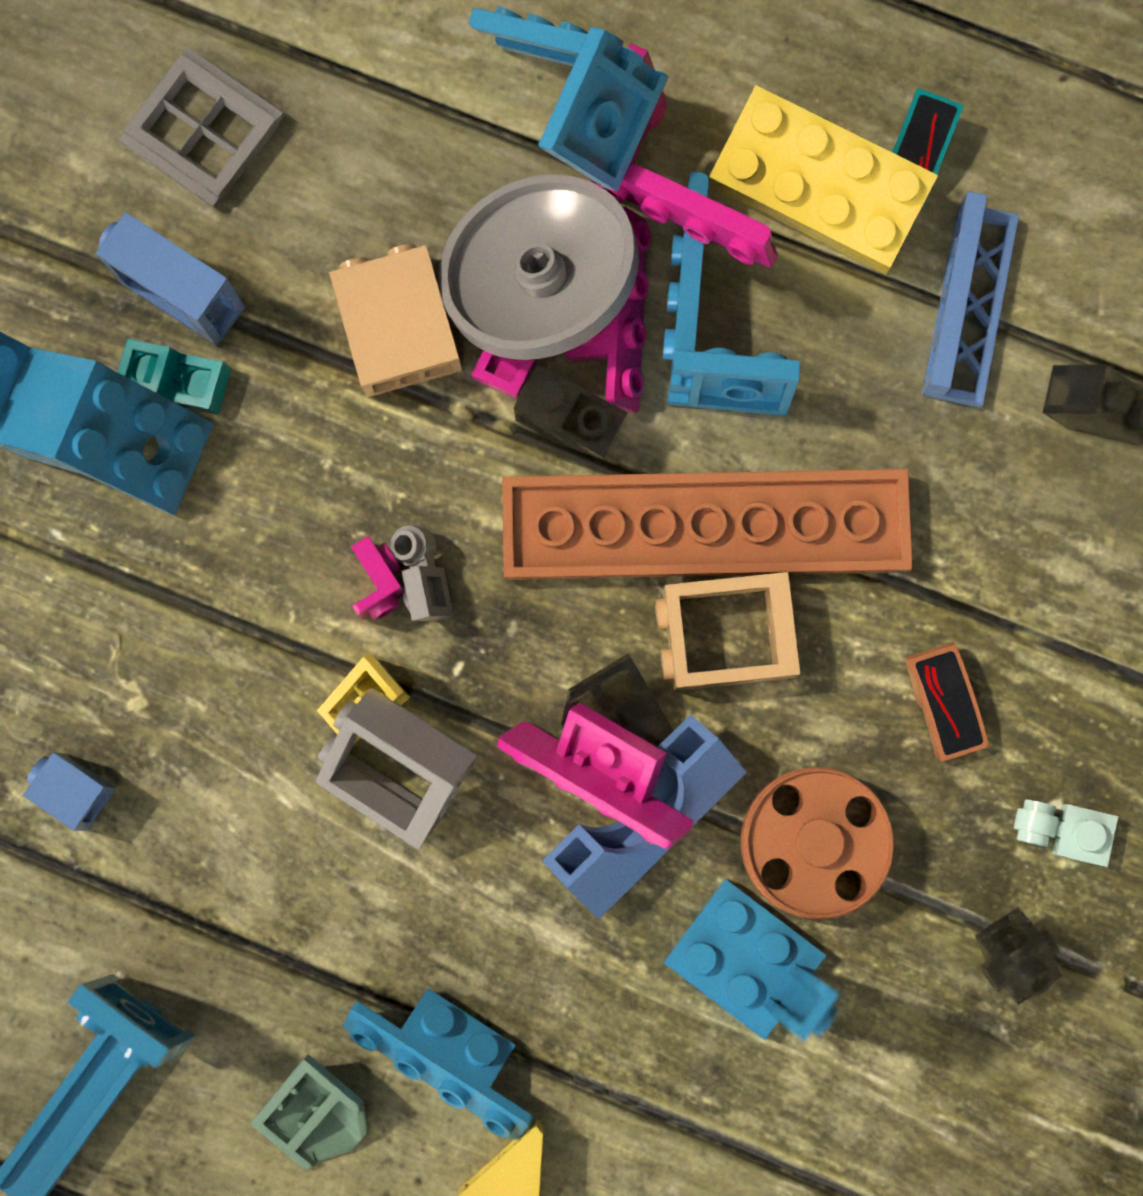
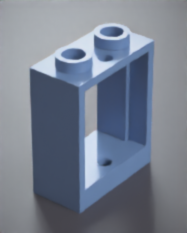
M127 212L122 215L118 222L108 225L99 240V249L95 254L120 284L218 347L245 308L226 277Z

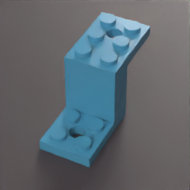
M0 332V447L20 457L86 475L162 512L176 515L214 423L95 360L32 348ZM155 436L158 442V450L155 457L147 462L143 454L144 445L150 437Z

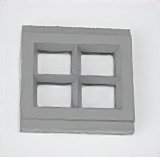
M188 48L184 54L179 56L124 128V133L119 138V142L215 209L220 202H223L278 129L279 123L284 118V113ZM187 80L217 100L201 121L172 102ZM224 106L254 126L239 147L209 128ZM165 109L195 129L180 150H177L150 131ZM202 135L232 154L217 176L187 156Z

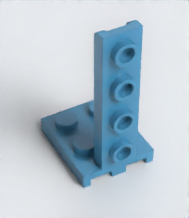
M497 6L494 12L474 8L469 18L470 27L478 32L495 36V43L503 49L573 66L538 146L599 185L618 191L669 76L650 67L643 61L644 58L632 49L623 47V40L606 30L590 27L587 32L579 26L566 21H562L560 26L556 27L550 21L535 14H528L525 20L515 12Z
M689 171L687 188L708 197L709 179L707 175L702 172ZM684 230L683 236L673 235L670 265L680 266L679 282L669 281L666 312L676 313L675 329L665 328L662 359L672 360L667 405L787 416L799 382L800 361L787 360L785 355L773 352L761 353L757 357L736 355L734 351L726 348H711L705 352L695 351L704 244L690 237Z
M726 879L721 882L663 961L664 964L764 1040L778 1021L804 1042H806L811 1033L819 1037L830 1026L839 1010L833 1003L840 994L812 975L826 955Z
M114 974L80 984L67 1003L79 1011L76 1019L97 1035L0 1167V1190L8 1196H48L141 1067L146 1068L149 1064L157 1068L184 1053L196 1035L188 1029L182 1031L160 1015L162 1010L148 999L142 1001L119 984L121 979Z

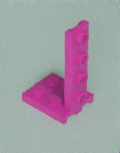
M631 43L628 48L644 58L643 61L655 69L648 50ZM662 91L618 191L605 188L593 180L591 182L607 190L619 203H624L625 200H628L640 206L642 212L656 222L664 224L667 220H670L682 226L683 230L698 242L709 244L712 240L726 247L728 253L742 263L752 265L756 261L771 269L777 260L778 254L776 247L771 243L772 234L767 225L635 164L640 152L641 143L649 130L659 125L665 114L667 101Z

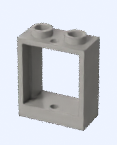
M370 688L358 703L349 700L336 717L333 727L337 728L339 732L338 734L333 733L318 755V759L324 764L315 783L419 850L442 820L477 755L375 689ZM357 737L363 738L429 781L431 785L423 800L352 755L350 751Z

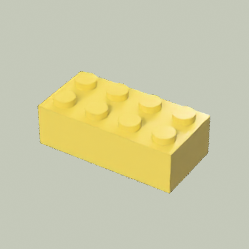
M755 85L709 176L711 188L886 275L938 175Z

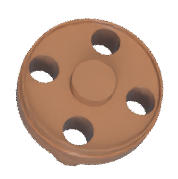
M808 767L777 777L756 795L743 820L740 845L746 872L753 886L764 898L787 913L818 920L836 918L853 912L876 894L888 875L893 858L894 841L888 814L879 798L868 786L852 775L840 770L825 767ZM780 786L792 788L798 796L797 809L788 816L779 814L772 804L773 794ZM855 797L863 799L870 808L868 821L860 827L852 825L846 817V806ZM780 859L788 869V877L781 887L771 889L762 879V869L769 860ZM846 870L853 871L860 880L858 894L849 900H843L837 894L835 888L837 877Z

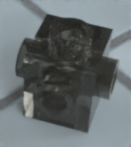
M1019 907L974 935L986 961L980 965L985 978L996 992H1000L1005 988L1018 1005L1032 996L1044 993L1053 982L1062 977L1054 957L1060 952L1056 942L1043 926L1036 928Z

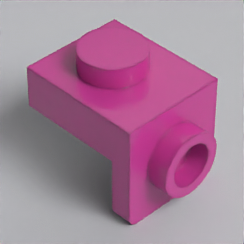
M367 536L352 545L351 548L378 590L352 607L362 620L371 616L374 621H377L400 606L397 599L403 596V589L393 573L401 569L386 543L376 548L370 537Z

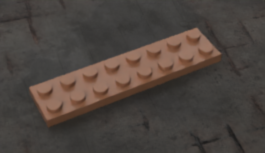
M908 469L502 477L504 580L739 576L788 572L789 575L910 572L912 570Z

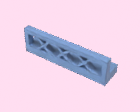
M968 191L957 209L921 396L980 408L984 403L1019 214L985 208L988 195ZM982 222L1004 227L1001 244L987 253L979 243ZM999 254L996 267L991 259ZM983 265L994 281L990 293L977 300L970 290L973 270ZM990 301L987 315L982 305ZM974 312L985 328L983 339L968 348L961 338L964 317ZM981 348L978 362L972 353ZM963 359L976 375L973 392L951 388L955 364Z

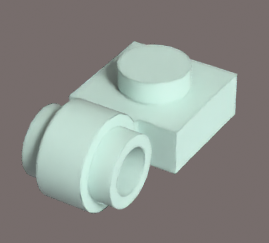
M1026 799L1023 809H1017L1013 829L1018 830L1017 841L1048 847L1049 838H1055L1052 855L1108 867L1118 816L1062 804L1060 817L1054 816L1056 806Z

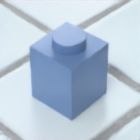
M53 752L49 758L47 756L42 757L31 769L27 777V782L30 783V786L23 796L73 831H87L116 790V787L68 754Z

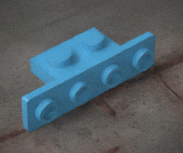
M429 988L401 1029L360 1002H356L351 1008L343 1028L349 1032L351 1039L360 1047L369 1051H379L393 1061L395 1068L400 1073L410 1079H421L438 1090V1095L444 1102L458 1109L466 1108L482 1119V1123L487 1130L499 1137H510L513 1140H518L527 1130L534 1117L490 1088L514 1049L515 1044Z

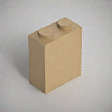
M414 244L399 245L390 249L387 252V256L370 261L364 257L353 258L341 263L338 270L329 272L359 382L366 398L462 371L426 245L416 247Z

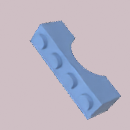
M690 714L657 747L667 754L652 796L694 821V825L747 772L721 740ZM620 821L604 827H589L579 824L542 862L587 909L600 919L669 849H664L659 845L646 841L641 834Z

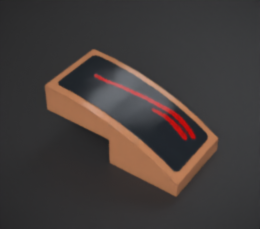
M950 642L905 657L916 702L923 709L934 754L939 761L944 762L989 747L980 710L957 645L954 642Z

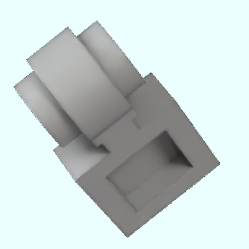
M406 525L400 527L392 536L390 550L398 563L410 567V569L402 571L404 581L403 600L411 614L412 621H440L454 617L444 568L435 567L434 555L437 545L433 534L425 527Z

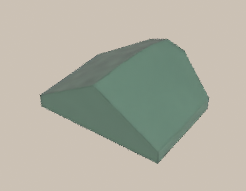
M309 1054L294 1069L250 1123L303 1169L311 1168L317 1162L352 1151L369 1131L363 1100Z

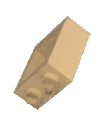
M788 572L668 584L664 586L663 598L655 599L658 630L667 629L669 649L660 650L663 680L673 679L674 691L795 679L800 675ZM764 591L773 664L688 673L680 600Z

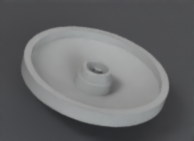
M559 174L538 175L514 181L480 200L462 217L452 231L444 247L439 266V290L443 305L461 334L472 344L490 354L518 360L541 359L562 354L580 346L601 332L625 305L633 289L638 272L639 250L636 235L621 204L607 190L598 187L597 184L591 181Z

